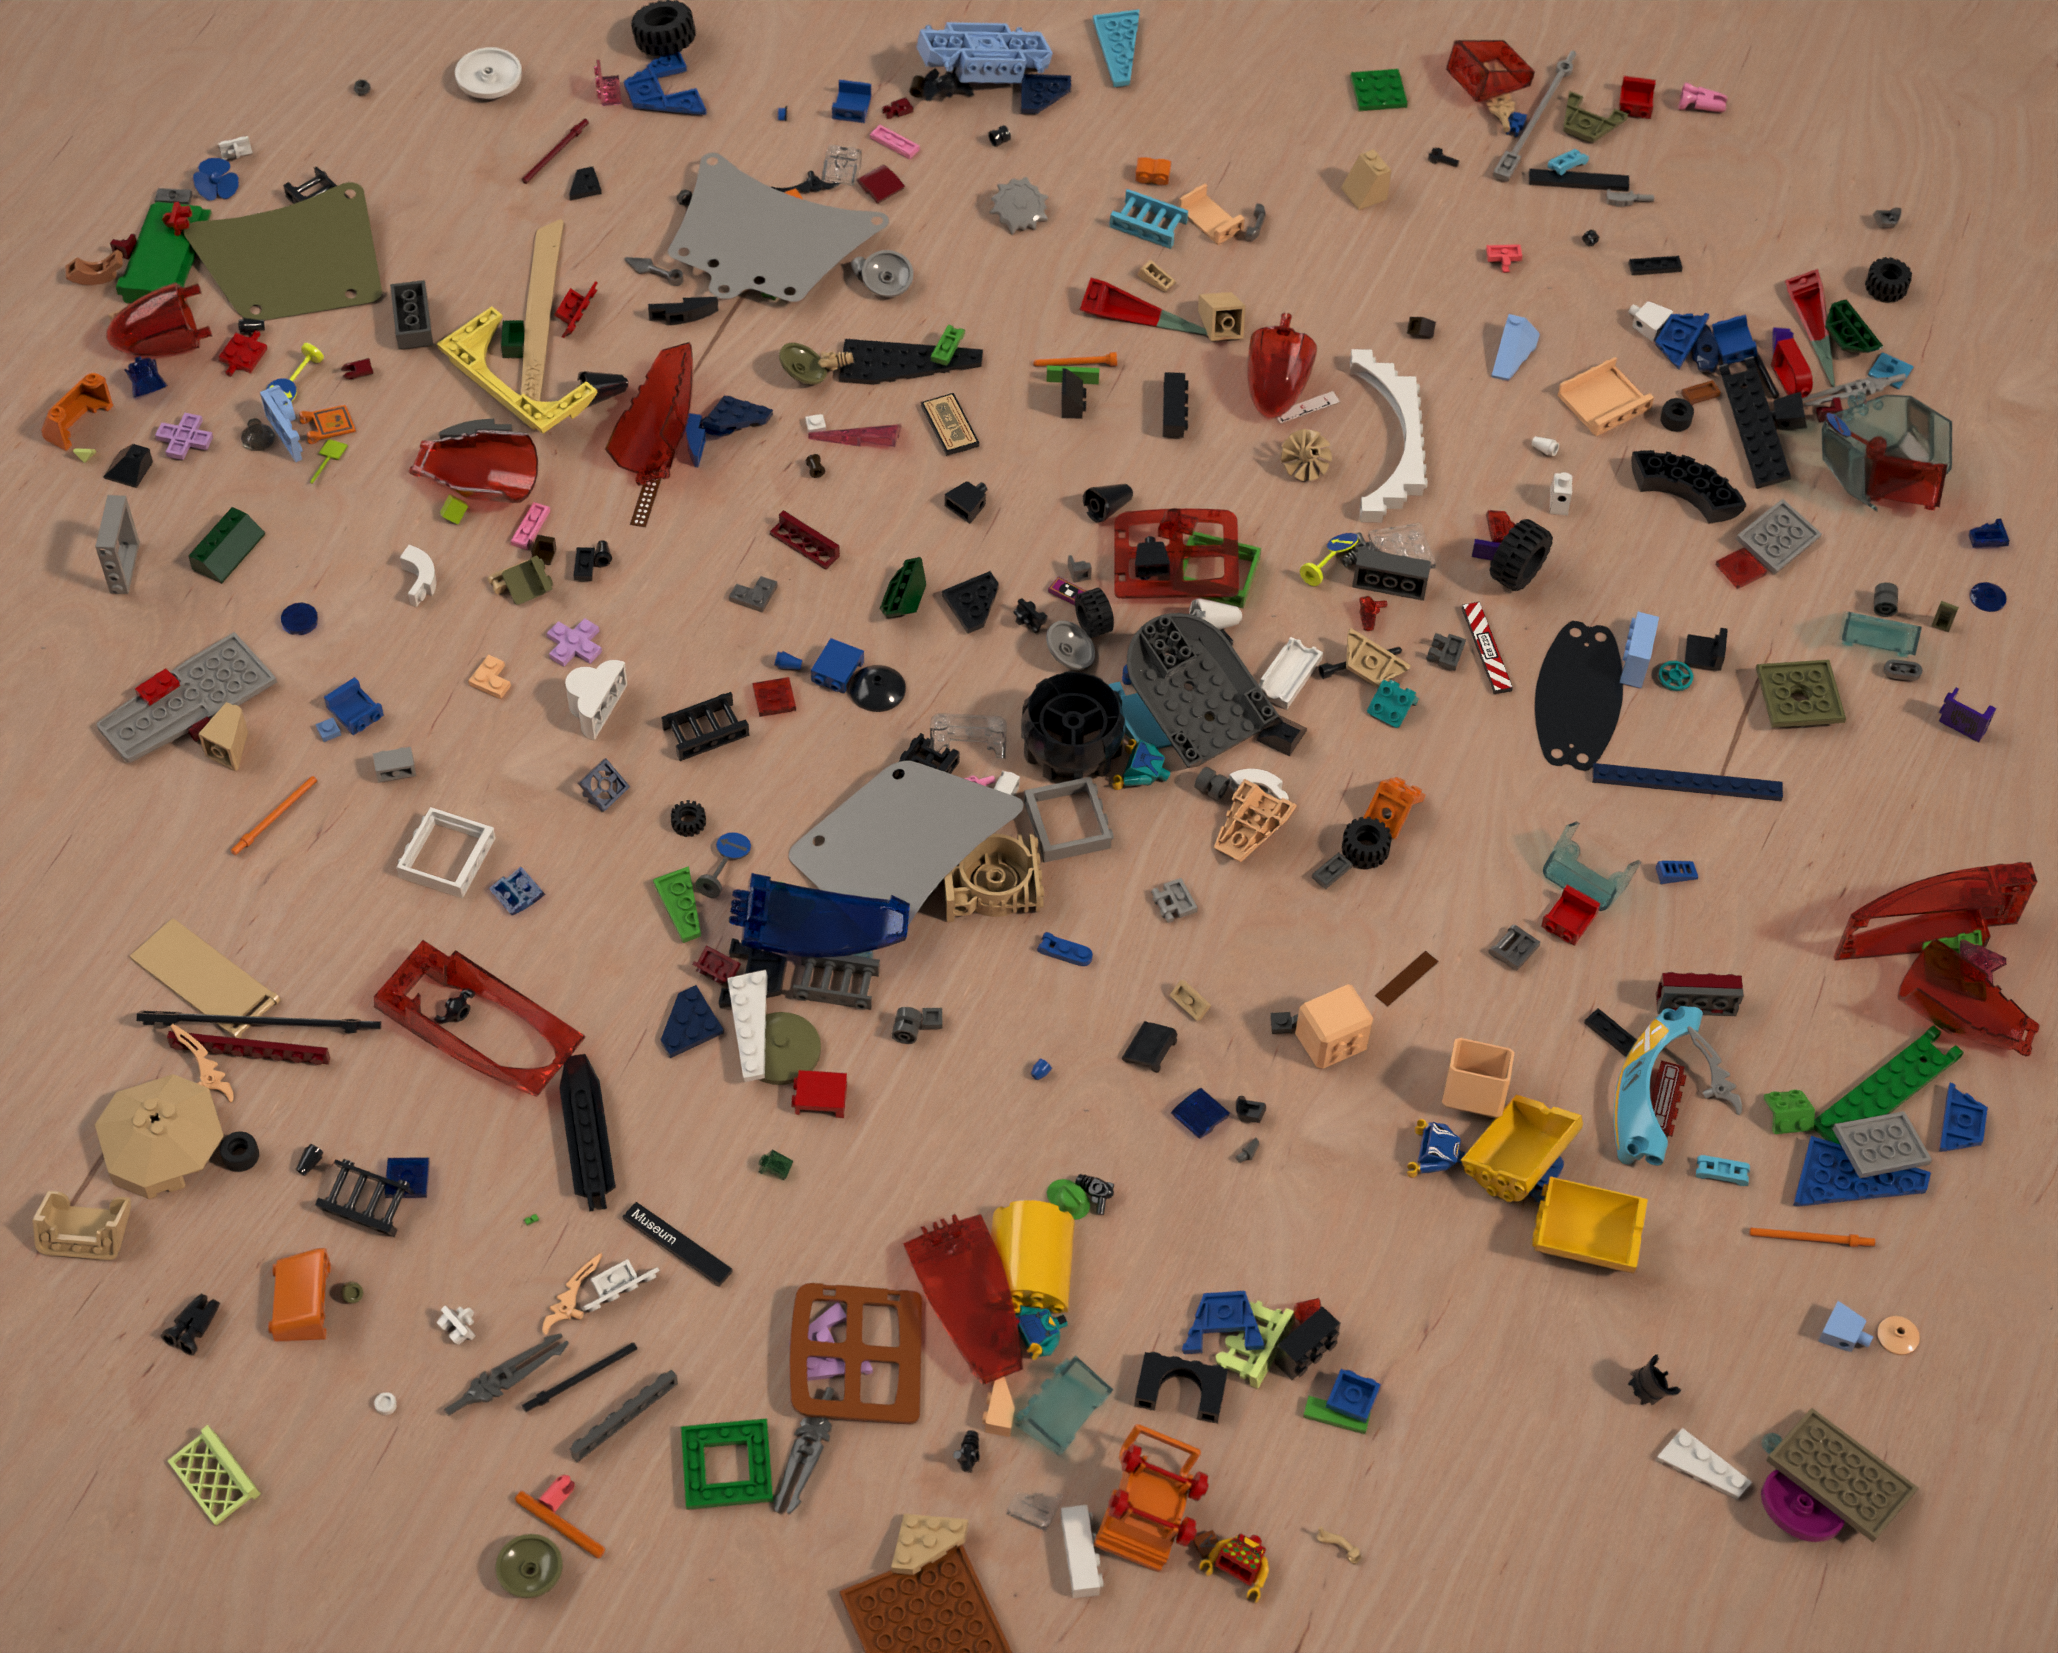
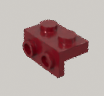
M706 945L698 962L694 961L692 965L697 967L696 971L700 974L707 976L709 973L714 976L712 980L723 985L724 982L728 983L727 978L736 975L741 963Z

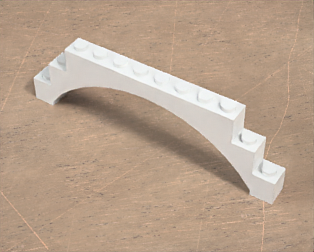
M1351 349L1350 373L1356 374L1367 381L1386 398L1399 419L1404 436V453L1395 472L1375 492L1367 497H1361L1360 521L1382 523L1383 515H1386L1387 509H1403V503L1407 502V495L1423 496L1424 488L1427 489V478H1424V475H1426V464H1423V461H1425V451H1422L1424 437H1421V434H1423V424H1420L1422 410H1419L1421 397L1417 395L1420 392V384H1417L1416 377L1398 376L1394 363H1376V357H1373L1372 350Z

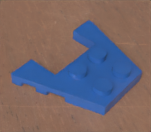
M1246 1292L1204 1293L1195 1314L1193 1326L1189 1329L1188 1339L1183 1344V1353H1203L1204 1333L1245 1331L1246 1350L1265 1349Z

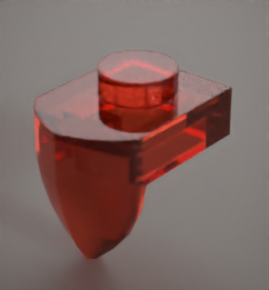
M1320 1298L1297 1302L1294 1305V1316L1300 1324L1322 1307Z

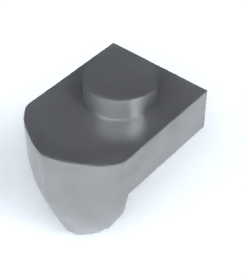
M1895 207L1891 210H1876L1873 215L1878 226L1894 228L1900 220L1902 208Z

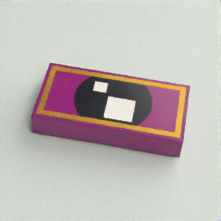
M1057 577L1048 588L1049 593L1074 606L1076 594L1086 591L1060 577Z

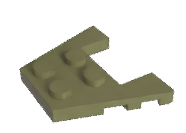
M1570 91L1563 132L1594 143L1625 122L1628 114L1614 109L1608 119L1578 108L1583 101V96Z

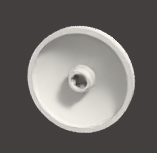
M481 48L466 54L460 59L455 69V76L460 89L468 95L476 98L491 99L504 96L513 91L521 81L522 70L519 60L512 53L499 48Z

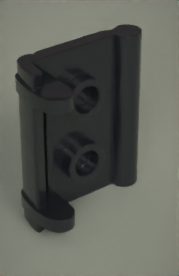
M1144 1021L1122 1056V1060L1151 1066L1152 1070L1158 1073L1161 1069L1160 1064L1168 1050L1177 1043L1176 1037L1178 1034L1176 1030L1171 1027Z

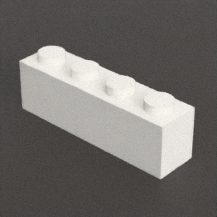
M1087 1505L1061 1508V1523L1073 1599L1098 1596L1100 1587H1103V1577L1097 1571V1567L1100 1566L1099 1553L1094 1552L1093 1546L1096 1540V1533H1091V1526L1094 1525L1092 1512L1088 1513Z

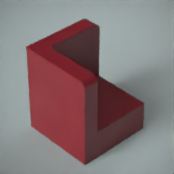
M131 233L127 240L112 239L110 242L112 253L118 250L122 252L124 259L129 260L137 242L135 234Z
M1834 397L1830 407L1816 408L1818 423L1829 422L1827 413L1841 418L1843 408L1840 397Z

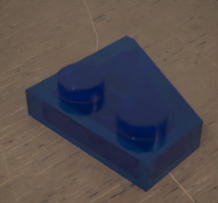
M2001 518L1996 519L1995 523L1991 525L1986 523L1981 527L1971 529L1968 535L1973 547L2008 546L2010 542Z

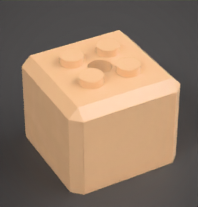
M1348 984L1304 1003L1299 1008L1295 1034L1315 1066L1324 1069L1367 1049L1373 1017L1353 986Z
M1464 1038L1455 1039L1442 1099L1444 1106L1492 1118L1502 1116L1515 1052L1510 1048Z

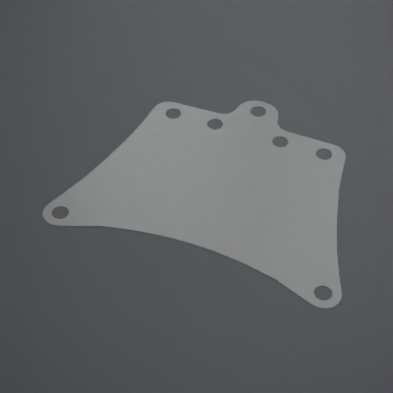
M708 153L701 158L696 186L689 207L674 240L669 246L668 254L673 259L708 272L712 278L709 290L718 298L731 299L739 295L743 290L755 289L786 301L797 302L802 300L814 285L846 255L885 228L889 223V218L881 212L846 210L788 195L743 173L722 155ZM715 157L718 159V163L716 165L707 164V159ZM873 217H881L883 222L880 225H874L871 220ZM687 248L690 253L687 256H680L678 250ZM716 259L719 261V265L715 268L709 267L708 261ZM762 276L765 278V283L761 285L755 284L754 278ZM721 285H727L730 287V291L723 294L718 291V288ZM787 287H793L796 293L788 296L784 293V290Z

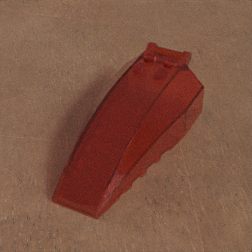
M690 342L660 351L651 369L645 376L647 380L644 385H639V393L636 398L632 397L630 400V408L622 413L605 447L606 452L618 467L637 474L635 481L638 486L645 485L649 481L670 478V469L683 441L692 405L693 353Z

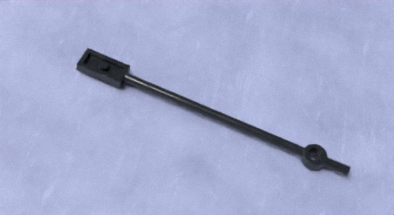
M146 1010L139 1011L136 1020L143 1022V1025H155V1022H163L164 1026L175 1025V1023L181 1021L333 1027L345 1029V1033H356L357 1029H381L382 1027L381 1021H361L360 1019L334 1020L182 1014L181 1012Z

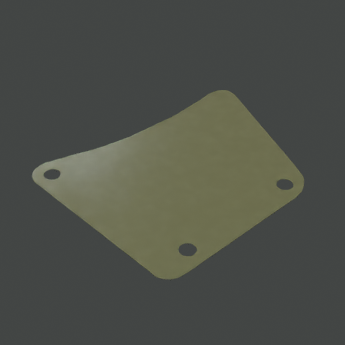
M347 182L307 200L283 208L237 218L197 221L190 223L188 229H184V235L232 306L244 318L270 320L375 302L382 295L364 189L357 183ZM349 189L356 192L355 197L351 199L346 198L344 195L345 191ZM349 289H354L357 295L354 298H347L345 292ZM253 305H260L262 311L259 314H252L250 308Z

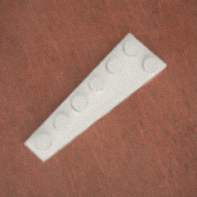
M766 970L727 978L745 1082L765 1078Z

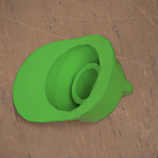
M1066 1179L1056 1180L1048 1186L1047 1198L1052 1204L1059 1206L1060 1211H1068L1074 1220H1079L1088 1214L1090 1200L1080 1186Z

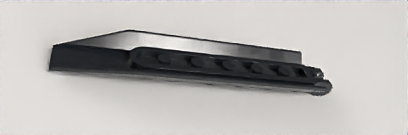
M586 1054L567 1056L564 1061L559 1089L574 1193L588 1199L589 1212L594 1211L595 1208L594 1201L592 1200L593 1196L600 1195L602 1209H607L605 1194L615 1189L616 1185L600 1081Z

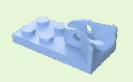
M279 385L261 391L260 395L265 416L294 461L302 460L300 452H303L298 442L300 437L296 430H292L291 421L296 420L291 400L288 399Z

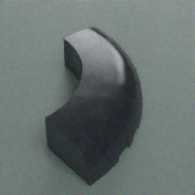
M1655 450L1632 452V471L1640 492H1664L1683 498L1704 515L1708 524L1731 520L1739 516L1747 505L1740 492L1728 483L1729 480L1726 477L1723 478L1717 474V470L1707 464L1702 465L1695 462V459L1685 455L1680 457L1666 451V454L1655 453Z

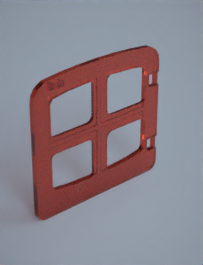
M1175 508L1128 511L1116 517L1114 523V593L1117 598L1233 597L1238 595V520L1233 512L1222 509ZM1185 522L1221 524L1223 526V544L1185 545L1183 543V524ZM1153 523L1169 524V544L1165 546L1170 561L1169 581L1137 580L1129 577V560L1136 559L1137 547L1129 545V528L1131 526ZM1119 532H1125V538H1119ZM1222 557L1224 559L1223 577L1184 580L1183 561L1186 558ZM1125 575V581H1119V576Z

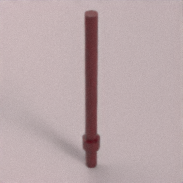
M584 118L578 125H574L570 129V133L522 178V181L527 184L574 137H578L582 133V130L589 124V121Z

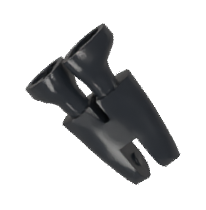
M202 1293L199 1294L174 1319L175 1325L161 1333L162 1340L172 1347H176L178 1344L184 1353L194 1356L197 1352L195 1337H203L219 1308L220 1302L212 1299L205 1309L202 1310L208 1296Z

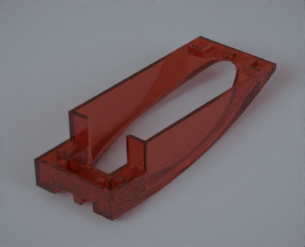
M2031 862L2000 863L1992 866L1957 870L1925 878L1893 890L1864 905L1850 915L1835 952L1834 960L1923 953L1922 945L1925 942L1946 937L1952 938L1962 933L1969 934L1975 930H1981L1982 947H1986L1991 938L1988 927L2018 924L2038 882ZM1923 914L1852 935L1859 928H1866L1870 919Z
M425 940L420 942L373 996L374 1008L427 1043L463 1064L535 1097L541 1093L585 1039V1035L455 950L450 956H447ZM424 974L445 987L461 991L465 988H470L476 992L475 995L502 1005L530 1024L551 1045L555 1052V1059L550 1065L540 1068L500 1066L421 1013V996L419 993L413 999L406 995Z

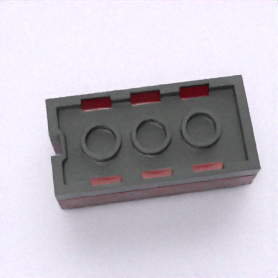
M1662 973L1656 991L1657 1014H1660L1664 1009L1669 1008L1676 1011L1680 1006L1699 1008L1703 1015L1737 1016L1739 1004H1741L1744 997L1742 975Z

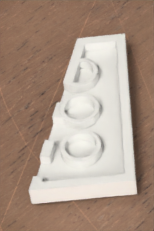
M1683 1428L1656 1458V1461L1662 1464L1663 1462L1673 1466L1674 1470L1683 1471L1693 1476V1479L1699 1482L1704 1481L1712 1485V1488L1736 1500L1744 1494L1752 1483Z

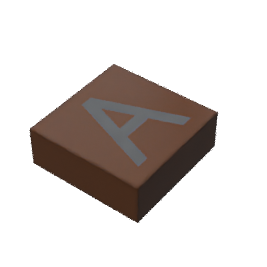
M1213 1530L1196 1536L1193 1540L1202 1560L1209 1557L1208 1555L1219 1542Z

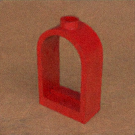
M1794 338L1777 341L1770 365L1787 395L1801 392L1802 398L1809 396L1813 388L1812 372Z

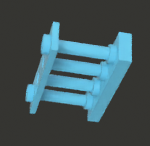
M1127 189L1125 193L1126 205L1121 213L1112 211L1109 227L1171 249L1174 245L1175 233L1173 231L1178 223L1187 224L1188 210ZM1132 206L1141 209L1136 219L1127 216ZM1148 211L1157 214L1151 224L1142 221ZM1163 217L1172 220L1167 229L1157 227Z

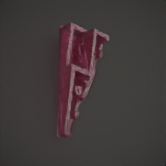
M902 423L809 432L808 439L859 447L861 442L895 447Z

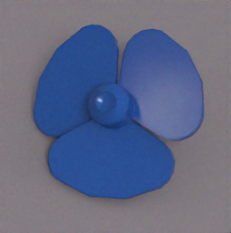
M208 158L200 162L198 166L200 172H196L193 175V182L198 193L209 201L215 200L217 190L219 196L223 199H229L235 194L239 186V178L233 172L227 173L231 167L227 160Z

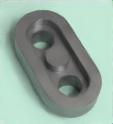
M1892 659L1886 662L1884 673L1889 678L1916 681L1922 674V667L1916 662Z

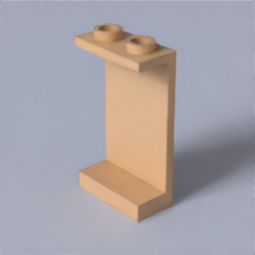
M1203 184L1190 193L1183 195L1179 199V208L1188 210V219L1219 245L1244 230L1245 218L1241 214L1235 218L1227 214L1206 195L1207 185Z

